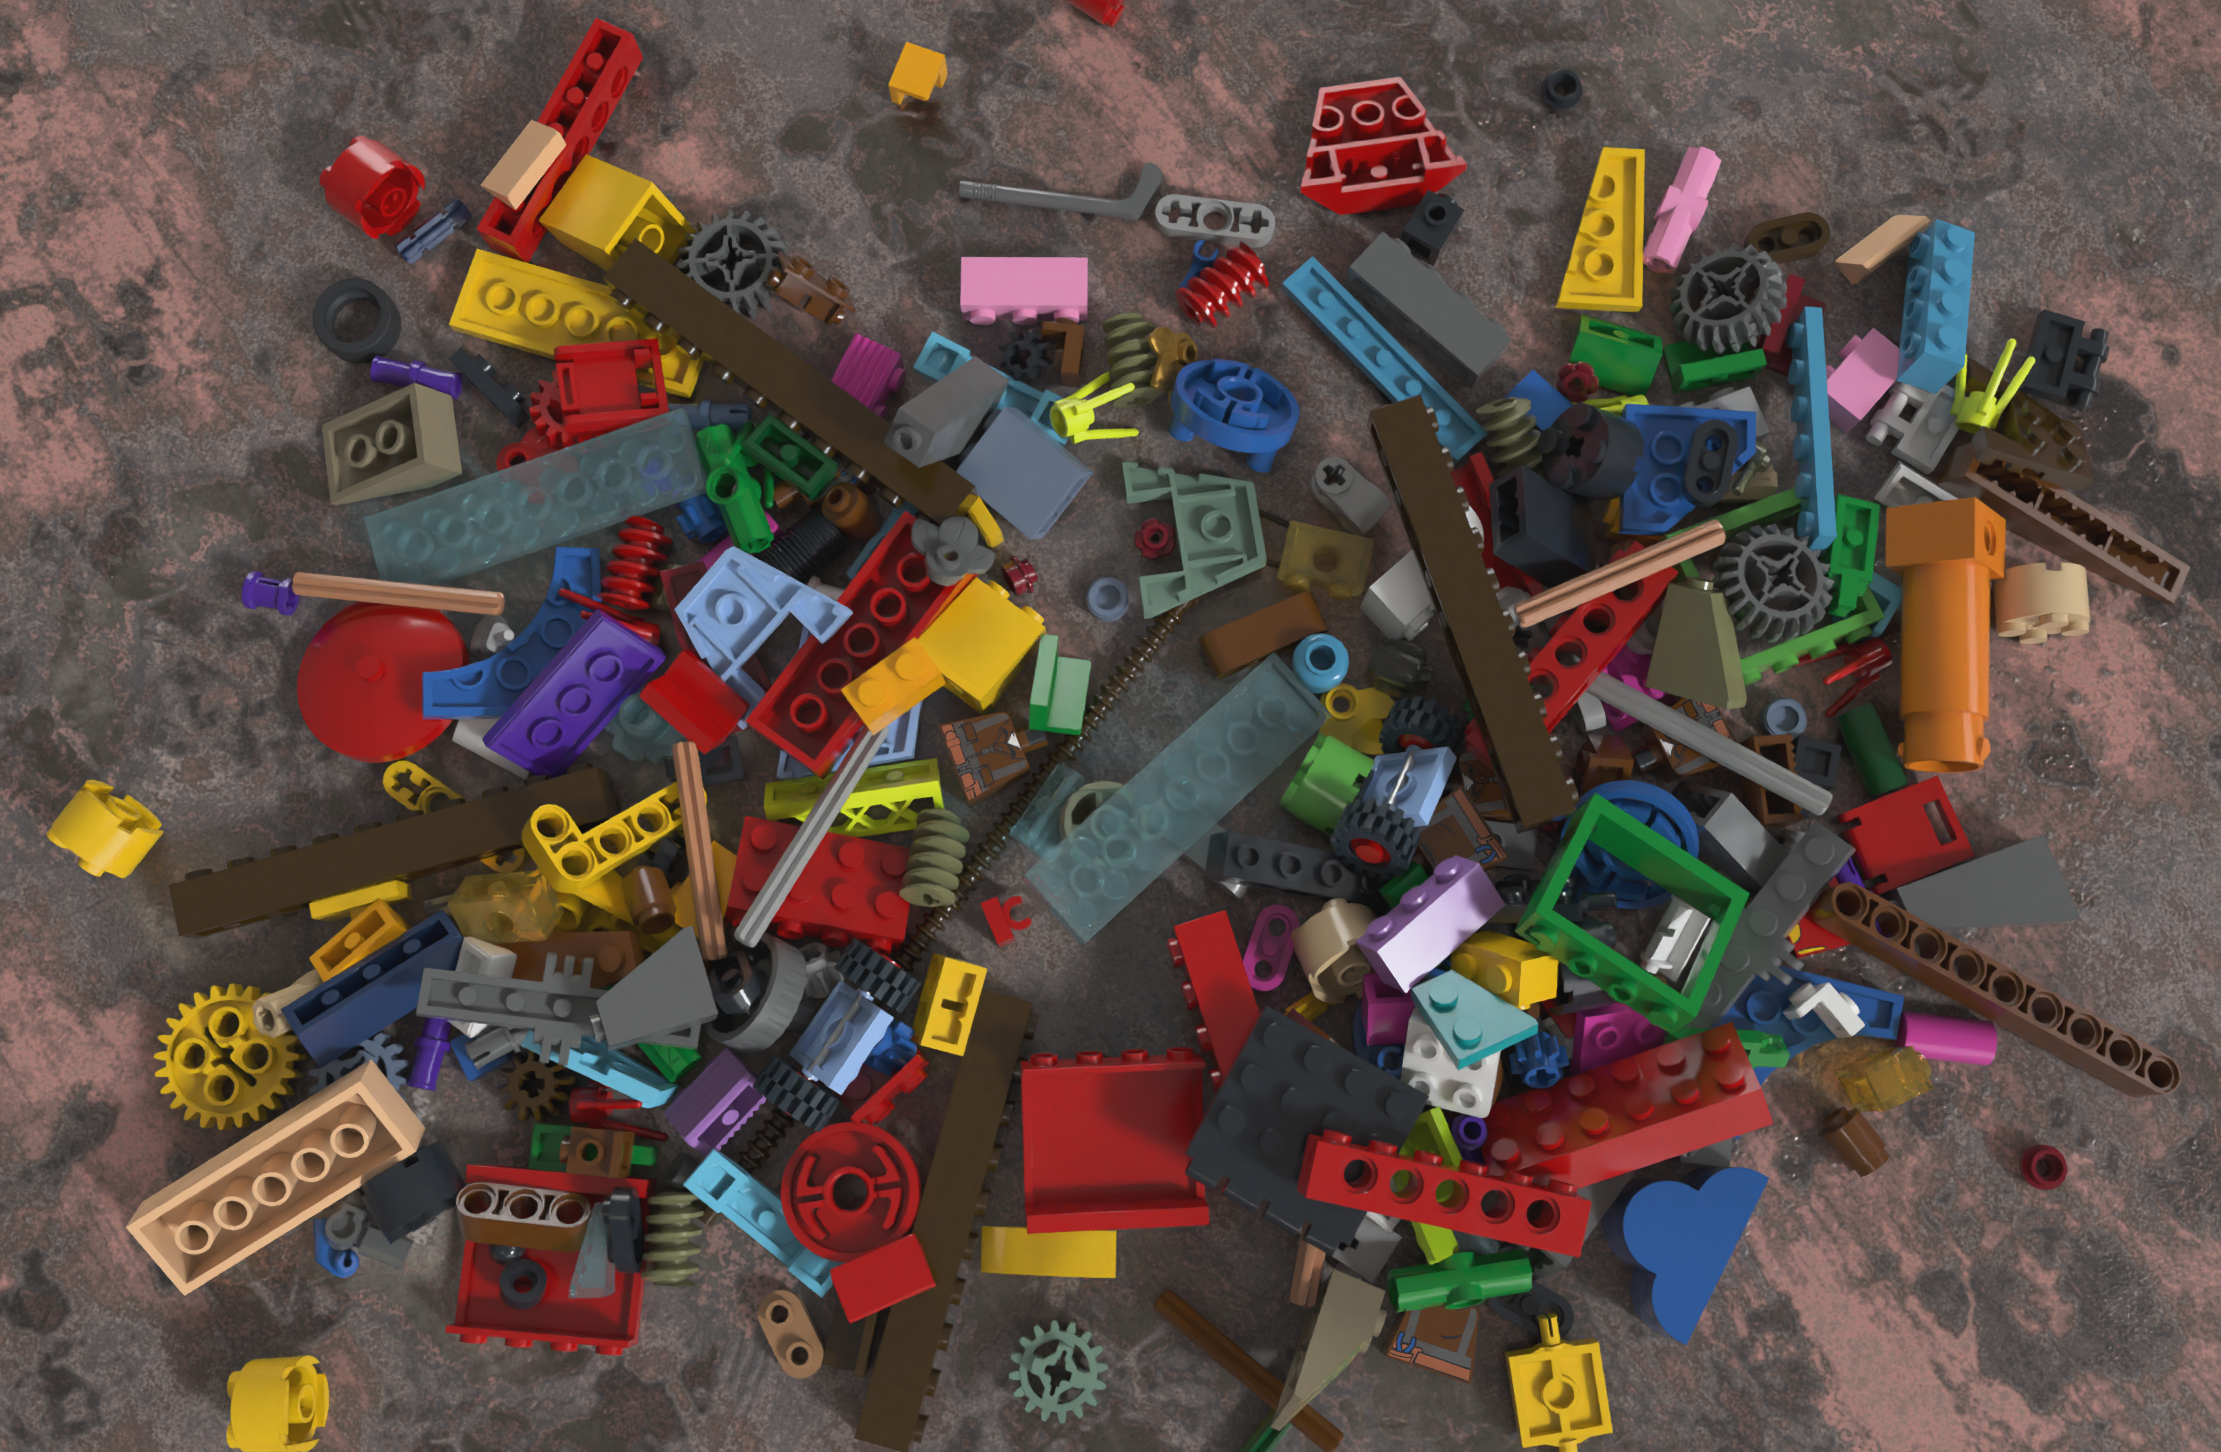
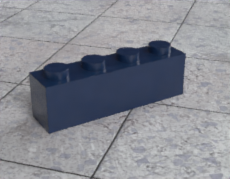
M442 909L285 1006L281 1011L299 1040L321 1069L417 1008L424 968L455 971L464 938Z

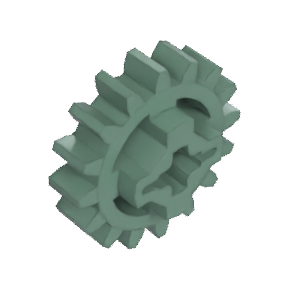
M1052 1319L1050 1331L1045 1332L1039 1323L1034 1325L1036 1338L1032 1340L1022 1335L1019 1341L1025 1348L1024 1353L1012 1352L1010 1358L1020 1364V1368L1009 1372V1379L1020 1380L1021 1385L1013 1392L1015 1398L1027 1395L1029 1400L1027 1401L1025 1411L1029 1413L1036 1406L1042 1409L1041 1420L1045 1422L1051 1412H1057L1059 1422L1065 1423L1067 1411L1073 1410L1074 1414L1080 1419L1084 1415L1082 1407L1084 1402L1094 1407L1098 1404V1399L1092 1392L1093 1389L1104 1390L1106 1388L1107 1382L1097 1377V1373L1108 1370V1362L1096 1360V1356L1104 1348L1102 1344L1089 1345L1088 1342L1092 1335L1090 1329L1081 1335L1076 1334V1321L1071 1320L1066 1330L1060 1329L1057 1319ZM1060 1339L1058 1347L1045 1355L1038 1352L1034 1353L1043 1343ZM1075 1345L1084 1352L1090 1371L1078 1366L1073 1356ZM1065 1350V1369L1072 1373L1070 1376L1063 1375L1060 1382H1057L1055 1390H1051L1053 1383L1051 1379L1052 1371L1046 1369V1366H1054L1057 1359H1060L1062 1351ZM1028 1371L1039 1376L1045 1388L1042 1396L1033 1388ZM1071 1387L1083 1388L1074 1398L1058 1401L1060 1393Z

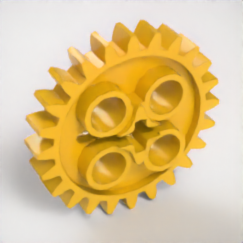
M230 984L226 992L222 986H211L210 997L206 993H194L195 1007L183 1003L178 1005L183 1015L182 1019L167 1018L166 1022L174 1031L172 1035H159L157 1038L167 1044L168 1047L167 1051L154 1054V1058L166 1061V1067L155 1072V1077H167L169 1079V1083L160 1092L161 1094L177 1095L170 1107L171 1109L187 1107L184 1115L186 1121H196L201 1117L200 1127L212 1128L216 1122L219 1130H231L234 1123L237 1128L250 1127L251 1117L255 1121L267 1120L265 1107L271 1110H281L283 1108L278 1098L279 1094L294 1095L295 1091L287 1082L289 1078H302L303 1076L301 1072L293 1068L294 1062L306 1059V1055L296 1053L294 1046L302 1042L297 1036H292V1030L272 1038L268 1034H261L253 1023L254 1012L252 1006L259 998L272 993H264L260 997L259 987L248 986L244 991L242 985ZM236 1014L239 1019V1028L234 1035L230 1036L227 1031V1022L232 1015ZM207 1027H209V1032L216 1041L210 1040L205 1034ZM264 1045L268 1050L269 1057L267 1063L260 1068L256 1063L255 1057L259 1048ZM202 1046L205 1050V1059L201 1066L196 1067L193 1055L195 1050ZM225 1048L234 1049V1051L230 1055ZM231 1058L236 1065H229L227 1062ZM246 1073L252 1074L256 1079L257 1083L255 1086H252V1081ZM230 1077L234 1082V1092L229 1099H225L222 1094V1086L225 1080Z

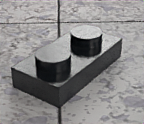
M460 348L449 358L460 373L516 428L519 429L530 418L520 406L526 401L523 396L508 382L501 387L492 378L497 371L479 353L472 359Z

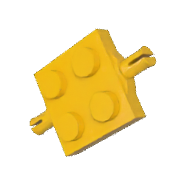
M1546 1313L1547 1317L1541 1314L1537 1318L1539 1320L1542 1342L1532 1348L1505 1352L1518 1440L1522 1448L1546 1444L1559 1447V1452H1578L1577 1443H1581L1591 1436L1613 1433L1599 1342L1595 1337L1573 1341L1562 1340L1559 1336L1557 1314Z

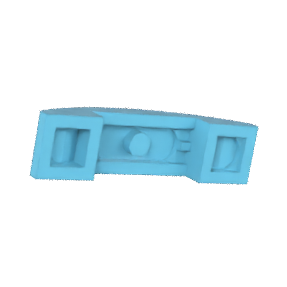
M932 331L913 367V371L932 384H935L973 357L970 356V350ZM993 368L1010 380L996 410H1002L1004 407L1018 408L1064 447L1069 437L1061 438L1058 436L1050 420L1051 407L1055 401L1063 399V397L1047 389L1042 393L1019 380L1015 381L1013 377Z
M713 1148L684 1181L683 1186L715 1212H721L781 1260L787 1266L789 1272L822 1298L833 1285L829 1271L844 1262L822 1258L802 1245L786 1222L781 1197L737 1163Z

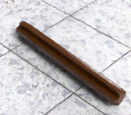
M1163 1291L1154 1303V1310L1276 1411L1284 1383L1173 1291ZM1309 1404L1289 1421L1324 1452H1334L1344 1438L1343 1432Z

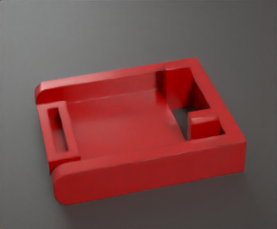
M658 338L564 345L554 349L555 361L558 363L556 364L562 414L565 416L563 419L564 430L566 432L669 424V408ZM652 368L656 392L641 393L639 397L635 369Z
M1938 775L1836 816L1839 824L1850 822L1857 817L1860 825L1842 833L1846 842L1855 849L1852 855L1864 881L1883 874L1886 882L1877 883L1869 888L1876 895L1975 857ZM1934 801L1952 840L1940 845L1922 806Z

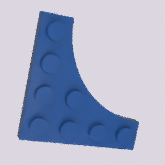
M555 548L552 577L546 598L533 621L505 649L482 662L478 661L461 668L438 672H423L422 719H500L587 621L580 617V612H595L561 597L558 591L564 588L601 603V600L596 597L597 594L601 593L600 548Z
M1779 966L1778 968L1793 978L1788 986L1774 975L1768 981L1756 975L1716 1026L1733 1022L1736 1030H1754L1781 1035L1787 1050L1790 1052L1789 1061L1813 1045L1837 1039L1813 1009L1797 1019L1788 1020L1783 1014V1011L1792 1005L1788 998L1806 983L1810 982L1814 986L1829 982L1838 993L1842 992L1854 1001L1860 1011L1857 1016L1865 1026L1852 1037H1875L1897 1040L1904 996ZM1757 1066V1068L1753 1069L1760 1086L1777 1067ZM1740 1135L1732 1139H1740Z

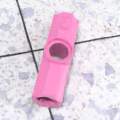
M1702 146L1699 148L1689 147L1675 179L1672 185L1668 186L1654 216L1656 224L1643 250V263L1648 269L1660 274H1673L1677 269L1690 235L1693 236L1709 202L1706 200L1707 194L1720 168L1722 160L1715 155L1714 151Z

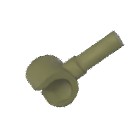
M1756 441V453L1745 463L1746 466L1731 490L1734 495L1741 496L1756 472H1765L1769 468L1770 458L1766 455L1768 453L1767 446Z

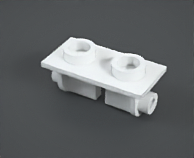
M1672 894L1670 897L1672 900L1645 951H1642L1640 954L1642 959L1640 966L1653 974L1659 971L1672 981L1677 982L1710 918Z

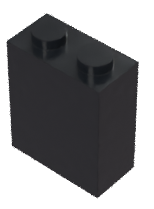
M1524 465L1517 467L1489 484L1494 555L1550 589L1597 569L1592 513L1589 507L1563 490L1554 487L1549 481Z

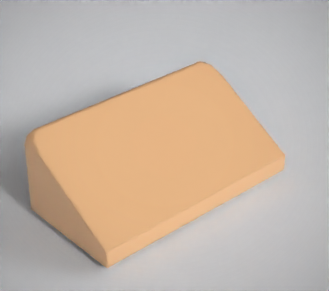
M531 120L482 182L481 187L516 210L565 148L566 143L563 137L555 129Z
M1893 216L1836 259L1835 265L1852 285L1858 284L1912 243L1915 236L1927 228L1930 220L1927 216Z

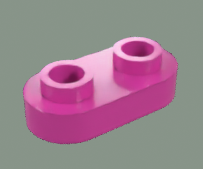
M1268 906L1261 911L1255 921L1242 960L1251 989L1255 991L1266 992L1273 990L1285 977L1294 949L1291 934L1296 928L1300 927L1297 915L1287 906ZM1278 920L1283 923L1284 933L1282 935L1274 936L1269 932L1268 925L1271 921ZM1266 962L1271 968L1270 975L1266 978L1258 977L1254 971L1256 963Z

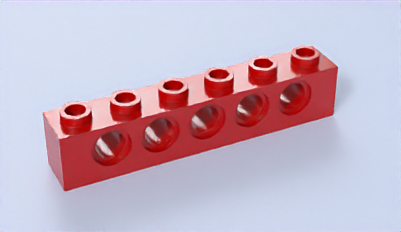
M597 17L593 21L537 121L558 131L563 137L566 146L516 210L497 197H494L476 229L491 250L508 258L526 263L530 262L547 231L538 220L586 154L589 155L643 59L632 33Z
M1635 541L1626 552L1619 549L1607 565L1641 551L1645 547ZM1670 566L1623 586L1634 592L1635 597L1630 600H1620L1611 591L1580 604L1570 617L1564 614L1557 620L1549 632L1552 638L1543 649L1537 646L1527 655L1531 669V675L1527 676L1530 686L1544 685L1552 692L1548 698L1543 699L1547 712V717L1543 718L1548 734L1666 598L1669 583H1676L1677 570ZM1590 620H1600L1606 624L1608 629L1602 633H1592L1585 628L1584 624ZM1563 652H1571L1580 661L1574 666H1564L1557 661L1556 657ZM1473 718L1464 731L1468 735L1465 738L1466 751L1494 772L1476 720Z
M1325 1129L1323 1137L1308 1135L1296 1189L1305 1198L1580 1258L1592 1201L1577 1194L1578 1186L1552 1179H1550L1548 1187L1532 1184L1533 1176L1513 1170H1505L1504 1177L1487 1174L1488 1166L1468 1160H1460L1459 1167L1442 1164L1443 1156L1423 1150H1415L1414 1157L1397 1154L1398 1146L1370 1139L1368 1147L1352 1144L1351 1135ZM1353 1160H1362L1364 1170L1361 1177L1356 1181L1346 1182L1344 1170L1347 1164ZM1399 1170H1407L1409 1180L1406 1187L1401 1191L1392 1192L1390 1180L1393 1174ZM1445 1180H1452L1454 1189L1450 1198L1443 1202H1437L1436 1189L1438 1185ZM1496 1190L1498 1193L1496 1206L1490 1211L1483 1212L1481 1208L1483 1196L1488 1191ZM1536 1200H1541L1543 1205L1541 1215L1536 1220L1528 1222L1526 1213L1529 1205Z

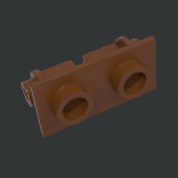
M779 251L777 255L782 268L780 271L773 269L766 280V284L771 286L773 293L796 306L805 294L809 295L810 297L803 305L804 311L827 325L832 323L839 325L845 317V310L843 308L853 313L855 312V306L849 295L850 289L843 282L832 276L825 279L815 273L816 269L804 258L798 255L790 258Z

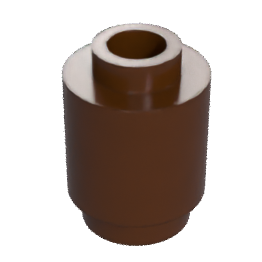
M850 482L838 483L830 488L823 498V515L850 538L868 540L880 530L882 515L878 505Z
M647 865L632 869L623 879L621 889L634 925L640 927V930L645 934H657L669 929L675 923L677 908L664 872L659 868Z
M1840 1107L1823 1120L1822 1123L1826 1127L1821 1132V1136L1848 1170H1855L1860 1177H1863L1880 1168L1888 1160L1889 1154L1884 1149L1886 1143L1857 1108L1848 1111L1845 1107Z

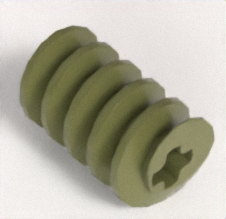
M1121 313L1107 318L1102 323V328L1107 334L1104 338L1105 347L1109 350L1107 353V363L1112 366L1109 369V378L1114 382L1111 385V390L1128 383H1133L1135 386L1133 391L1116 398L1113 402V407L1136 408L1150 404L1155 399L1164 396L1165 391H1160L1150 386L1154 370H1150V367L1156 366L1158 356L1147 353L1152 351L1148 338H1145V336L1150 335L1156 329V325L1152 322H1143V316L1137 313Z
M1510 397L1500 399L1476 410V415H1490L1491 417L1490 420L1480 426L1481 430L1495 431L1496 433L1495 436L1486 442L1487 447L1501 448V451L1491 458L1492 462L1506 463V467L1496 473L1498 479L1521 465L1529 468L1544 479L1546 478L1542 465V453L1537 445L1541 433L1538 430H1532L1537 423V419L1533 414H1526L1532 406L1528 398Z
M925 809L919 812L916 819L917 826L913 832L914 841L909 849L910 857L906 862V873L901 882L903 888L900 890L899 896L903 900L917 906L937 907L953 905L956 896L950 890L957 889L960 881L955 874L962 871L963 865L958 859L963 858L966 854V848L962 844L969 840L970 834L968 830L960 826L961 820L956 814L945 809Z
M661 1192V1194L647 1198V1204L658 1208L659 1213L646 1216L645 1222L658 1227V1231L644 1235V1241L655 1245L656 1250L644 1253L642 1259L655 1264V1268L642 1272L641 1278L653 1283V1285L673 1287L698 1286V1283L686 1278L687 1275L698 1272L700 1266L687 1260V1257L701 1253V1246L690 1242L689 1238L702 1234V1227L690 1223V1220L704 1214L702 1208L691 1204L692 1201L699 1199L692 1192Z

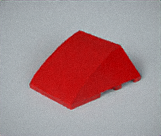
M1401 77L1319 88L1305 172L1301 183V193L1339 215L1418 205L1427 190L1437 193L1466 171L1467 163L1461 155L1455 156L1446 144L1447 137L1442 130L1436 131L1426 117V109Z

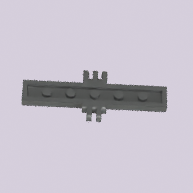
M1817 821L1813 823L1746 909L1743 908L1697 1017L1684 1027L1715 1028L1756 975H1759L1765 981H1768L1774 975L1788 986L1793 978L1778 967L1785 961L1799 971L1804 964L1790 954L1795 946L1786 940V937L1855 852L1854 847ZM1707 924L1705 930L1703 931L1704 935H1707L1708 930L1710 928L1709 924ZM1665 1030L1663 1044L1665 1043L1666 1038L1668 1036V1032Z
M550 952L547 953L543 982L424 968L416 1015L419 1017L535 1030L533 1043L542 1044L539 1062L549 1063L551 1047L555 1045L561 1046L558 1065L567 1066L570 1047L580 1048L582 1036L594 1037L589 1016L596 1014V1001L609 990L589 988L594 958H584L581 966L582 975L573 974L575 956L566 955L563 972H556L554 970L557 966V953ZM701 1024L640 1043L697 1050Z

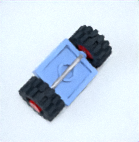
M1415 696L1413 702L1409 697L1402 698L1401 702L1397 701L1394 703L1379 736V743L1383 744L1381 747L1382 751L1391 754L1375 757V763L1365 779L1354 804L1350 802L1346 805L1332 834L1331 846H1335V854L1337 856L1344 855L1342 862L1347 866L1351 863L1355 864L1354 870L1359 873L1364 869L1369 871L1368 876L1376 878L1378 873L1381 874L1383 879H1390L1392 875L1395 878L1400 877L1402 873L1407 871L1421 837H1418L1420 831L1417 826H1427L1433 815L1465 738L1464 724H1458L1460 718L1457 714L1449 716L1450 708L1445 705L1441 709L1435 707L1437 703L1435 700L1429 699L1426 704L1423 703L1422 697Z
M856 938L850 943L834 968L862 987L863 990L858 988L856 991L840 980L789 1054L805 1068L800 1071L785 1060L773 1055L753 1084V1088L771 1103L796 1120L801 1121L804 1125L819 1132L826 1125L841 1103V1100L817 1081H822L826 1086L842 1095L848 1084L857 1077L861 1065L874 1046L882 1040L887 1027L894 1018L872 1002L874 998L870 994L899 1013H902L922 984L901 970L900 965L878 951L876 953Z

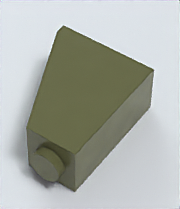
M1687 576L1685 583H1669L1645 687L1726 710L1745 707L1747 696L1733 618L1727 611V608L1730 606L1729 598H1725L1720 590L1712 589L1714 582L1708 579Z

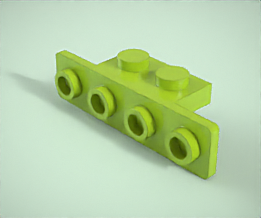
M1440 1106L1420 1114L1399 1154L1414 1157L1415 1150L1428 1151L1443 1156L1442 1164L1459 1167L1460 1160L1463 1159ZM1399 1170L1392 1176L1397 1192L1403 1190L1408 1183L1409 1175L1407 1170ZM1445 1180L1438 1185L1436 1189L1437 1202H1443L1450 1198L1454 1189L1452 1180ZM1411 1221L1416 1233L1417 1243L1421 1250L1424 1251L1429 1264L1432 1265L1459 1252V1246L1452 1230Z

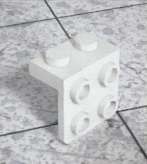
M1415 1006L1408 1024L1400 1080L1428 1095L1427 1105L1440 1106L1443 1109L1485 1118L1489 1115L1492 1105L1501 1051L1458 1070Z

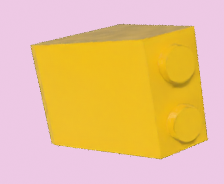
M587 154L538 220L561 244L607 272L635 238L673 265L679 257V248L686 247L687 245L685 240L686 233L695 234L696 232L692 225L653 182Z
M976 577L917 640L941 671L946 683L943 687L981 715H988L1039 648L1041 634L1047 633L1046 627L1042 625L1044 618L1027 605H1023L1021 609L1007 600L1010 594L999 584L992 580L985 584Z

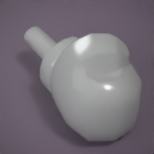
M483 615L482 620L474 630L470 643V652L473 656L486 660L505 649L513 641L514 633L506 619L501 615Z

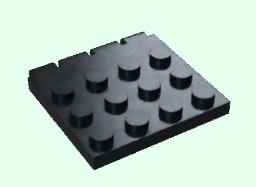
M1264 1005L1184 1151L1186 1155L1192 1157L1184 1174L1214 1190L1222 1175L1228 1177L1221 1191L1222 1196L1253 1213L1257 1210L1263 1198L1269 1200L1262 1213V1218L1294 1236L1298 1233L1303 1222H1308L1309 1225L1302 1240L1332 1256L1341 1241L1350 1245L1368 1211L1305 1198L1296 1190L1308 1135L1323 1137L1325 1129L1351 1135L1352 1144L1368 1147L1371 1139L1398 1146L1397 1154H1399L1429 1096L1269 1006ZM1353 1160L1347 1164L1344 1170L1346 1182H1353L1361 1177L1364 1170L1362 1160Z

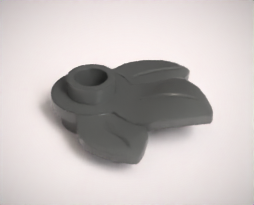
M952 516L944 520L940 527L920 518L914 522L911 529V542L913 547L925 556L926 574L933 582L944 586L954 585L964 578L966 574H983L993 565L995 553L983 546L977 545L978 531L968 518Z

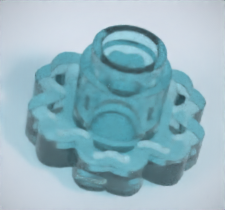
M647 680L635 694L630 695L623 701L619 712L604 728L615 736L612 743L613 748L632 762L641 763L647 758L655 764H662L668 758H673L672 746L687 739L639 697L645 686L650 683Z

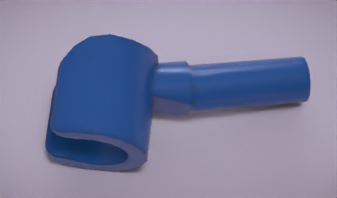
M1205 240L1198 241L1193 249L1192 265L1178 288L1188 289V280L1193 277H1199L1204 268H1213V263L1218 256V248H1216L1211 257H1203L1200 253L1204 247Z

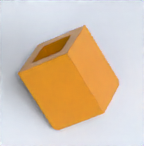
M906 42L888 84L892 103L901 105L905 94L927 101L934 86L942 88L948 75L945 55Z

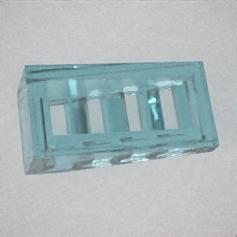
M604 1202L594 1203L568 1291V1298H602L615 1292V1263H609L608 1243L611 1237L610 1225L604 1224L602 1215Z

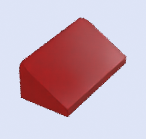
M909 1234L836 1266L829 1271L850 1324L936 1286L923 1247L915 1234Z

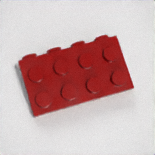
M745 816L724 919L733 922L732 925L737 928L801 826ZM826 832L766 929L776 930L779 936L788 939H801L803 936L821 939L823 944L838 948L846 947L847 944H850L856 938L876 953L879 951L886 956L890 955L891 952H898L905 938L910 903L899 896L900 890L903 888L901 882L906 873L905 866L910 857V848Z

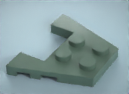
M1122 462L1127 504L1171 499L1182 571L1139 577L1144 619L1159 615L1266 566L1267 557L1254 482L1206 474L1194 477L1176 474L1174 469L1159 467L1158 470L1140 468L1138 463Z

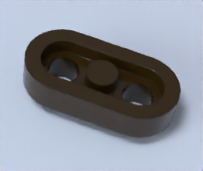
M1805 212L1758 223L1746 236L1743 247L1745 249L1752 244L1758 253H1761L1763 251L1759 248L1758 243H1765L1770 248V252L1766 253L1771 256L1773 262L1775 261L1779 265L1817 255L1829 241L1830 228L1826 220L1816 213ZM1798 234L1806 235L1810 243L1802 242Z

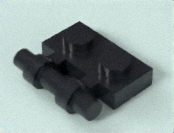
M2044 309L2037 315L2026 359L2030 356L2034 357L2035 363L2018 390L2055 403H2060L2064 400L2067 390H2070L2075 395L2072 409L2079 412L2089 411L2092 399L2097 397L2101 382L2098 380L2101 364L2105 363L2108 358L2110 348L2106 344L2109 332L2105 329L2095 328L2091 330L2089 339L2081 337L2085 321ZM2076 356L2083 360L2081 373L2073 371Z

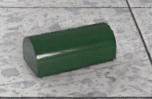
M770 413L741 444L743 451L811 501L816 500L826 491L837 473V462Z
M1868 703L1835 717V721L1870 798L1907 784V779L1873 704Z

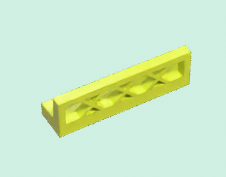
M932 758L866 768L840 810L841 813L849 818L843 825L830 826L827 832L857 838L915 829L918 814L907 808L914 799L933 797L934 807L945 809L941 792L938 759ZM834 773L828 774L824 781L817 776L765 783L764 810L767 820L778 822V819L795 817L804 822ZM882 804L892 810L886 819L874 820L864 814L872 805Z

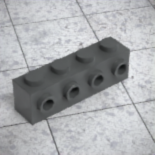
M1382 232L1349 267L1345 283L1470 389L1504 355L1511 341L1507 336L1505 328L1498 321L1492 318L1487 319L1475 309L1474 303L1466 294L1460 291L1455 292L1447 286L1435 268L1428 264L1422 265L1411 255L1408 246L1400 239L1390 238L1386 233Z

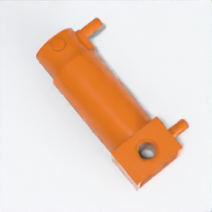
M1976 497L1886 508L1885 567L1901 576L1899 718L1904 721V742L1899 743L1898 753L1903 760V766L1914 771L1961 773L1981 770L1984 768V760L1991 751L1989 740L1984 738V722L1989 720L1990 580L2005 579L2006 520Z

